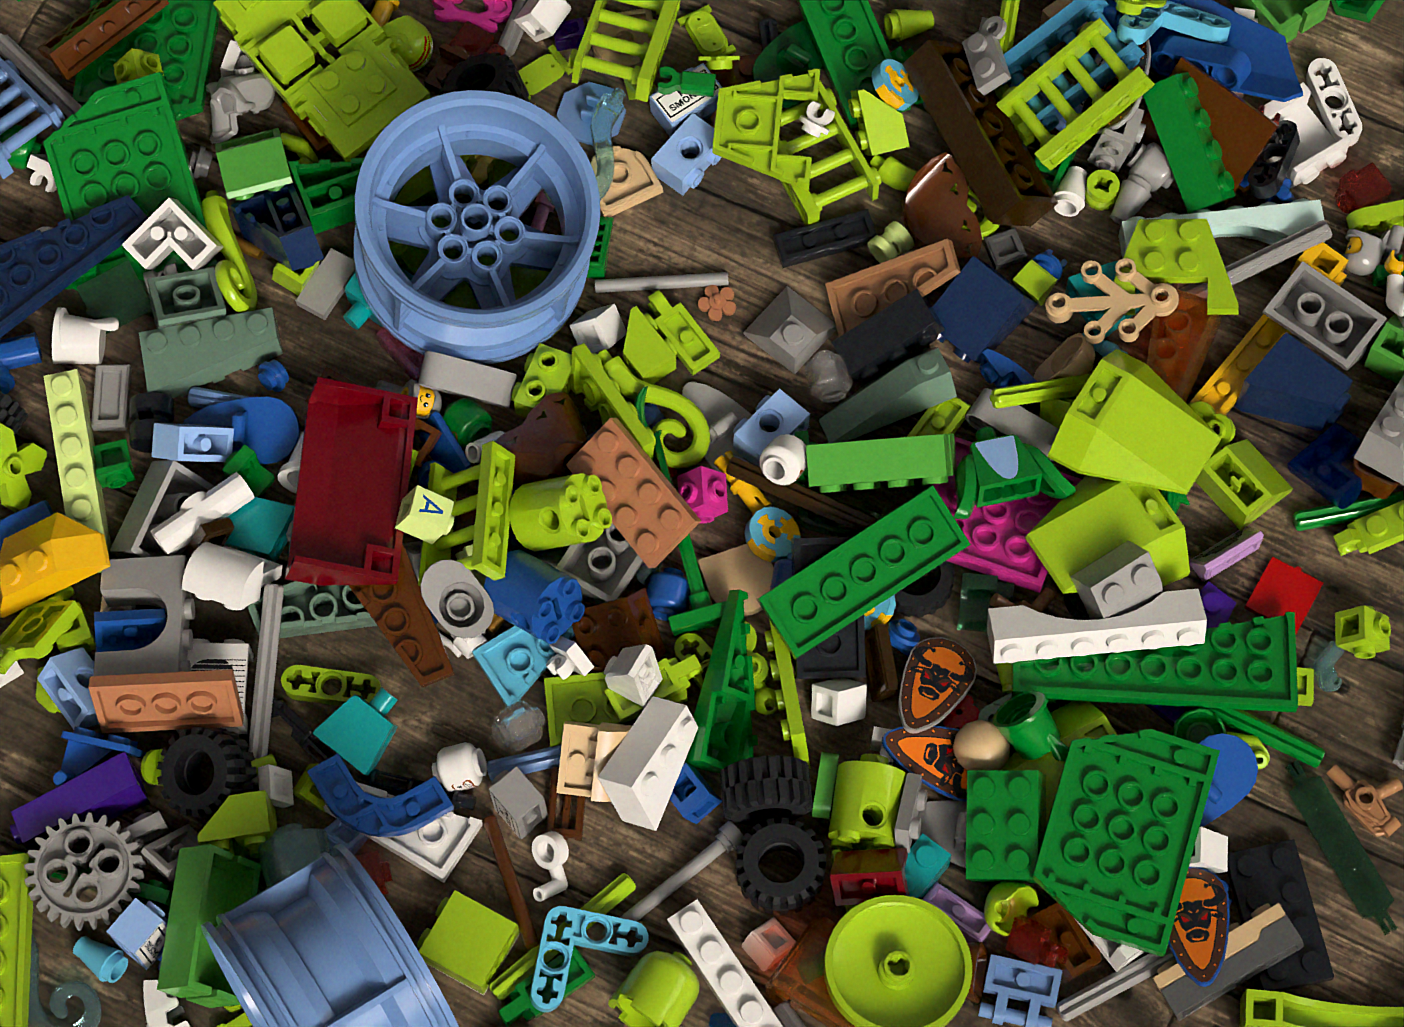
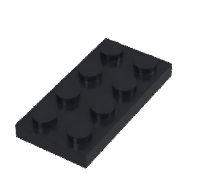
M852 537L792 538V576ZM864 615L794 659V678L866 677Z
M1292 839L1228 853L1227 874L1241 923L1244 924L1251 920V913L1265 904H1270L1272 907L1279 903L1304 944V947L1256 975L1260 990L1281 992L1333 980L1334 973L1295 840Z

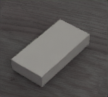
M331 248L295 300L297 306L326 320L345 292L347 283L355 273L354 260Z
M130 364L96 365L91 424L93 431H127L132 374Z

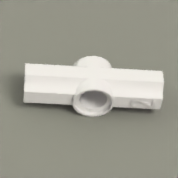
M235 472L208 492L200 491L188 497L182 503L179 512L150 532L167 556H171L189 544L200 524L228 517L254 499V494L241 475Z

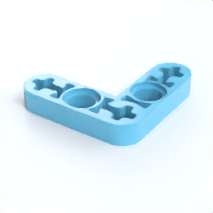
M1167 0L1165 6L1161 8L1145 7L1140 15L1124 14L1119 20L1116 37L1124 43L1129 44L1134 41L1137 45L1145 43L1160 27H1164L1205 41L1224 43L1228 39L1231 23L1220 16Z
M567 906L552 908L548 912L543 924L530 988L531 1004L536 1010L541 1012H551L560 1005L564 997L574 945L624 956H636L644 950L648 943L647 929L641 923L633 920ZM559 915L565 916V922L570 924V927L564 928L560 940L568 941L567 946L558 941H546L547 937L552 940L554 939L557 927L551 923V920H557ZM589 923H601L606 929V936L599 941L590 939L586 933V927ZM613 925L619 927L616 932L619 935H627L630 930L636 931L635 937L641 939V942H636L633 947H628L626 939L616 937L615 945L609 944L613 934ZM551 949L560 951L564 957L563 965L557 969L548 967L544 962V953ZM540 972L549 977L561 976V981L555 978L552 981L551 993L556 994V998H551L548 1004L543 1003L542 996L537 994V991L543 990L547 977H539Z

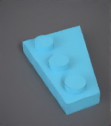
M572 625L561 635L562 637L569 640L573 639L575 634ZM517 626L511 627L472 651L477 663L509 712L547 669L546 663L548 660L557 655L549 643L534 637Z

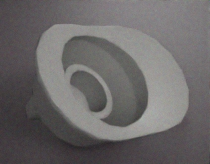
M440 560L430 565L423 574L420 586L421 596L435 618L453 636L464 639L474 638L484 633L493 619V602L472 572L465 568L462 563L454 560Z

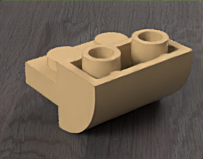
M565 721L556 793L591 797L590 801L611 802L597 777L632 726L606 722L597 725Z

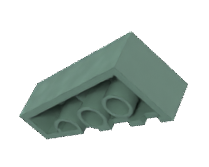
M272 307L139 332L147 392L163 393L172 398L179 395L181 397L187 396L191 387H200L210 382H213V384L226 379L225 376L240 369L242 371L283 354L279 327Z
M298 581L283 585L284 593L279 638L377 626L349 585L319 586ZM264 593L260 594L259 601L247 606L258 635H260Z

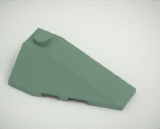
M932 345L910 354L908 358L897 364H892L881 372L878 377L868 382L819 419L828 442H847L957 397L951 371L939 348Z

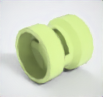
M892 221L885 227L884 233L881 236L876 235L868 242V248L879 263H883L898 257L901 253H907L914 247L915 243L905 227L896 221Z

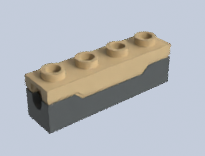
M1279 903L1272 907L1270 904L1259 907L1251 913L1252 919L1241 926L1238 922L1229 925L1226 956L1219 974L1211 985L1206 987L1197 985L1185 974L1176 960H1171L1157 969L1158 975L1153 977V980L1178 1022L1304 947L1302 938Z

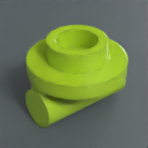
M163 749L150 750L142 759L141 773L144 780L149 784L158 785L157 777L161 776V770L157 769L158 762H163L164 756L161 755Z

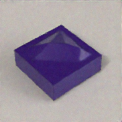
M583 18L567 20L561 23L553 35L557 51L579 47L585 32Z

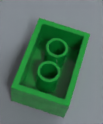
M967 770L966 879L974 883H1000L1004 881L1036 883L1032 879V874L1046 829V775L1039 770Z

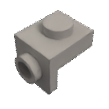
M160 811L154 814L153 812L144 813L134 819V824L120 831L123 833L129 830L132 835L129 843L137 842L139 848L171 833ZM140 850L134 854L142 856ZM145 860L144 864L139 866L140 869L147 867Z

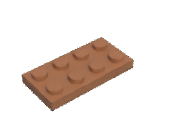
M610 418L566 464L572 474L596 475L600 479L602 491L606 497L607 508L612 514V523L648 568H656L701 522L700 518L618 418Z
M233 669L90 676L88 688L101 733L192 729V727L222 728L243 726L244 714Z

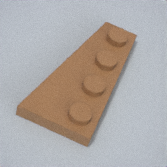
M947 238L826 283L838 336H842L915 289L920 290L926 296L961 273L953 242Z

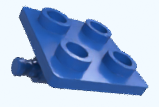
M75 726L73 733L62 731L61 738L68 740L61 770L53 775V782L58 787L90 770L112 752L120 754L126 752L128 756L142 759L146 752L137 749L138 742L131 741L128 738L109 734L108 739L103 740V734Z

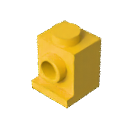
M1322 242L1305 250L1297 259L1290 273L1291 276L1303 261L1341 286L1347 277L1343 271L1349 260Z

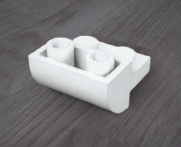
M204 542L194 551L187 563L183 575L182 590L194 593L197 598L202 600H214L223 603L224 607L230 610H243L246 606L260 600L261 588L281 578L282 565L228 546L221 547Z

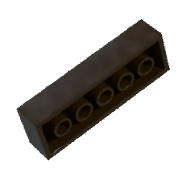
M930 39L925 42L903 63V66L908 73L909 82L917 89L923 100V107L933 117L938 126L940 137L947 142L951 149L954 162L965 174L969 189L977 196L983 206L985 217L992 224L1031 227L1058 204L1011 119L997 107L996 104L1000 100L995 91L992 90L984 96L977 90L963 44Z

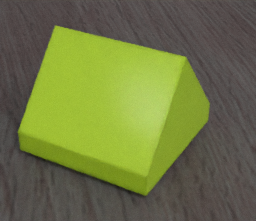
M1030 260L1013 278L1015 286L1040 306L1043 305L1058 280L1034 260Z

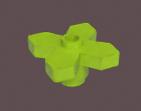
M0 423L1 505L13 512H19L28 507L32 496L24 475L42 470L47 457V451L34 443H25L17 448L13 430Z

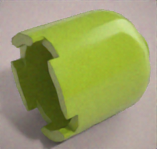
M653 951L645 954L637 962L613 993L608 1005L610 1008L617 1006L622 1011L618 1018L628 1027H679L698 997L699 980L691 968L692 962L679 952L671 954L664 951Z

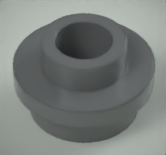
M201 146L200 152L193 150L190 160L191 170L194 171L193 176L197 179L199 176L207 178L213 157V152L207 151L205 146Z

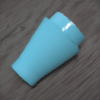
M87 936L81 937L73 948V954L79 957L102 982H116L127 969L128 959L124 957L122 950L94 941Z

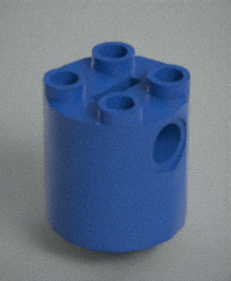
M520 549L507 553L504 578L496 581L489 577L485 579L484 589L493 602L494 614L549 644L555 643L573 622L580 621L584 615L585 605L581 603L582 591L578 581Z

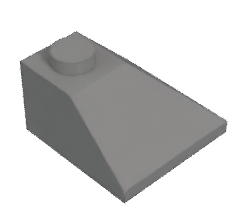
M786 286L744 331V335L789 371L796 374L837 328L835 322Z

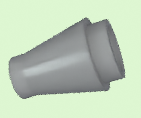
M1129 175L1127 180H1122L1110 218L1115 223L1121 225L1122 221L1134 217L1151 198V184L1136 175Z

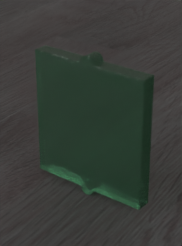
M129 260L76 287L87 307L86 314L91 315L94 320L115 317L119 321V327L152 311L150 299L143 288L145 283L139 281Z

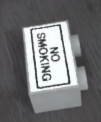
M517 766L510 772L508 770L501 772L493 779L489 792L494 809L522 840L548 818L544 797Z

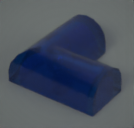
M1334 423L1287 464L1288 470L1340 509H1345L1352 505L1360 495L1362 479L1342 464L1358 451L1361 440L1338 423Z

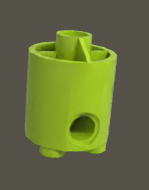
M579 473L522 484L515 490L510 501L509 518L511 528L516 539L525 548L532 551L595 541L602 535L604 529L609 528L612 523V514L607 508L602 484L596 475Z
M863 754L860 761H847L838 765L828 838L831 839V848L841 851H851L852 848L861 850L895 848V825L907 774L897 767L888 765V758L877 754Z

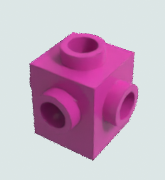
M700 466L677 476L678 493L700 518V523H710L714 521L715 517L728 512L725 473Z

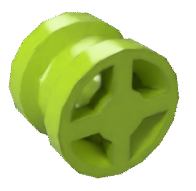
M1101 169L1090 174L1085 189V201L1089 207L1103 211L1114 206L1120 187L1119 179L1115 173ZM1099 185L1108 187V189L1105 190L1104 188H1101Z

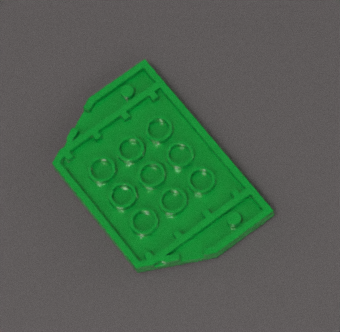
M91 0L89 9L100 0ZM168 0L169 4L77 73L72 98L83 106L96 91L117 85L113 65L133 48L159 55L164 80L177 121L203 112L207 93L206 85L209 82L220 18L213 4L216 0Z
M157 72L96 91L75 114H72L64 121L57 131H54L43 141L66 219L69 218L71 221L88 215L93 208L127 195L149 218L170 197L177 199L207 229L202 203L163 73ZM122 245L97 264L102 274L145 281L143 273L151 271L145 269ZM173 250L153 271H162L165 266L174 263L177 266L178 273L194 271V269ZM217 254L202 269L216 266L219 262Z
M1153 729L1139 730L1137 733L1123 735H1104L1095 739L1083 738L1072 740L1068 748L1032 879L1092 935L1163 957L1167 950L1220 750Z

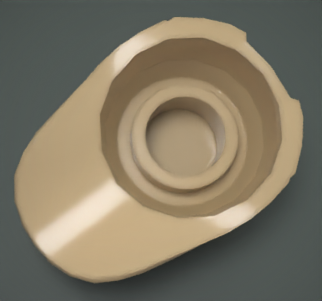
M1082 333L1068 337L1037 368L1033 378L1039 382L1087 374L1093 369L1096 357L1093 344L1088 343Z

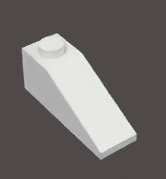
M647 644L623 648L618 657L613 656L609 660L604 670V675H606L605 681L610 690L643 708L646 707L663 679L653 648Z

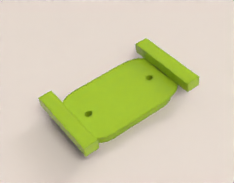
M709 4L677 19L680 27L685 25L688 34L702 55L725 56L736 52L733 44L728 46L727 37L714 16L710 14L712 9Z
M553 44L548 47L551 54L539 57L518 71L528 90L529 100L531 99L530 95L537 94L560 79L565 71L568 75L573 72L572 68H568L566 59L557 51Z

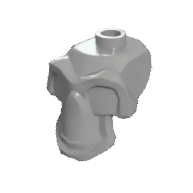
M254 66L235 68L234 75L223 76L218 82L206 85V91L211 94L212 134L209 140L212 144L227 141L238 133L236 116L248 113L249 110L256 114L271 106L275 96V89L260 71H254Z

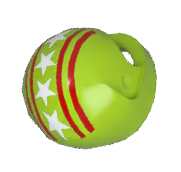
M405 15L381 27L385 31L386 37L391 38L396 48L392 50L393 53L397 52L409 65V70L412 73L422 69L429 62L433 53L432 37L427 28L415 18Z

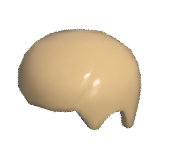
M976 720L966 723L955 736L953 750L957 762L967 770H1001L1009 761L1011 745L992 722Z

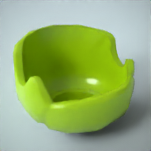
M1004 881L996 884L987 895L984 906V919L989 929L1002 936L1016 934L1023 925L1029 924L1030 920L1027 917L1028 909L1037 907L1039 904L1036 890L1027 884L1017 881Z

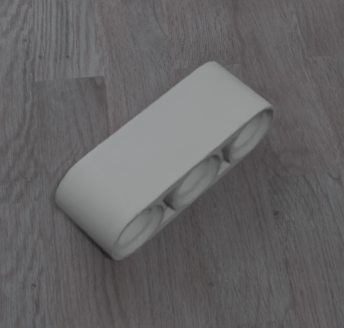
M425 351L418 385L483 403L509 408L517 375L445 354Z
M984 388L965 415L967 423L977 431L984 427H992L997 437L1011 434L1017 435L1022 443L1030 444L1040 449L1048 457L1059 429L1020 405L999 409L994 408L989 399L992 389Z

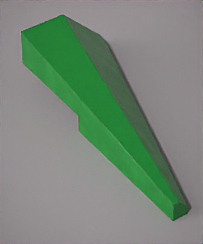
M740 589L730 590L693 717L698 730L684 762L702 770L720 773L723 768L732 763L754 757L753 747L758 745L757 735L752 734L751 712L756 710L752 656L747 655L746 635L750 634V623H745L744 600L748 599V593Z

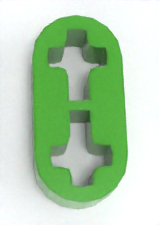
M821 753L812 817L830 820L839 754Z

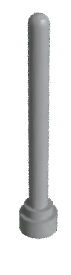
M726 822L718 829L719 833L715 836L716 840L619 918L639 921L723 852L729 853L732 850L736 852L738 846L742 845L743 834L733 822ZM613 925V934L609 942L614 941L616 937L620 936L616 934L619 929L618 926ZM606 929L603 931V938L606 936Z

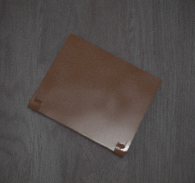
M1181 57L1169 77L1188 72L1190 77L1197 83L1199 89L1198 99L1201 107L1207 111L1210 117L1211 133L1221 146L1223 153L1221 159L1226 171L1233 177V190L1236 193L1238 187L1279 125L1189 60ZM1147 110L1141 123L1146 124V128L1138 144L1141 145L1143 143L1147 146L1155 142L1163 147L1150 112ZM1232 198L1222 201L1220 204L1225 207Z

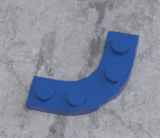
M339 754L307 770L308 776L330 812L344 825L366 835L376 837L405 835L428 825L454 810L452 802L436 776L404 794L393 798H378L364 792L360 788Z

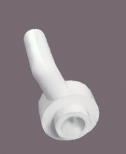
M549 831L537 836L532 843V854L535 861L540 867L549 870L552 881L533 890V896L539 902L566 890L568 887L562 866L569 855L567 842L559 833Z

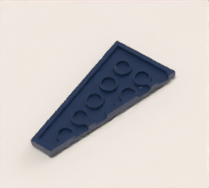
M129 195L93 208L88 215L71 221L68 218L58 222L57 227L41 232V230H37L0 245V338L118 249L148 219L147 215Z

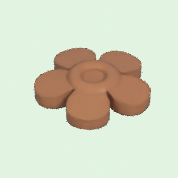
M716 285L707 286L705 288L706 297L698 300L699 310L708 312V318L712 321L721 320L722 312L730 316L736 311V304L731 301L734 298V292L729 287L722 288L719 293Z

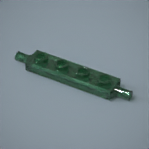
M1298 760L1293 762L1294 768L1291 764L1287 765L1285 769L1296 784L1289 792V796L1362 919L1374 917L1384 936L1390 934L1389 928L1394 932L1398 927L1387 911L1394 903V898L1321 776L1308 778Z

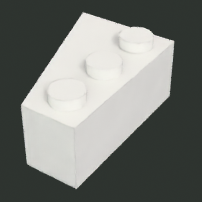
M652 696L597 777L622 821L657 831L698 730V726L687 705Z

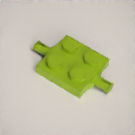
M71 586L55 593L48 600L36 602L24 608L0 635V674H6L14 662L19 659H40L45 657L52 651L56 640L73 626L74 619L82 610L75 600L68 601L75 593Z

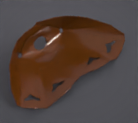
M947 152L932 157L916 172L900 201L905 228H907L906 230L914 240L915 249L918 250L948 238L953 242L957 258L971 259L972 256L977 257L982 245L981 229L976 215L967 206L969 189L965 174L954 162L951 154ZM944 162L947 163V168L952 171V174L942 172ZM955 183H957L956 190L958 191V195H955L954 192L950 191V189L953 188ZM964 220L967 221V227L971 230L970 232L961 229ZM970 244H972L971 248L969 249L970 254H968L967 251H965L964 249L967 248Z
M559 392L546 395L528 413L523 425L506 432L494 442L515 455L513 483L522 485L563 477L571 473L567 466L564 467L565 457L568 454L574 456L588 441L577 406L567 393ZM564 398L566 399L564 405L560 403H554V401H561ZM545 410V414L547 417L536 420V418L541 416L542 412ZM517 436L516 443H506L512 441Z

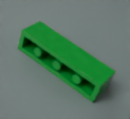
M1188 72L1154 83L1155 85L1144 93L1143 97L1188 214L1235 197L1233 177L1226 171L1222 162V149L1211 133L1210 117L1207 111L1201 107L1197 96L1199 89L1195 80L1190 77Z

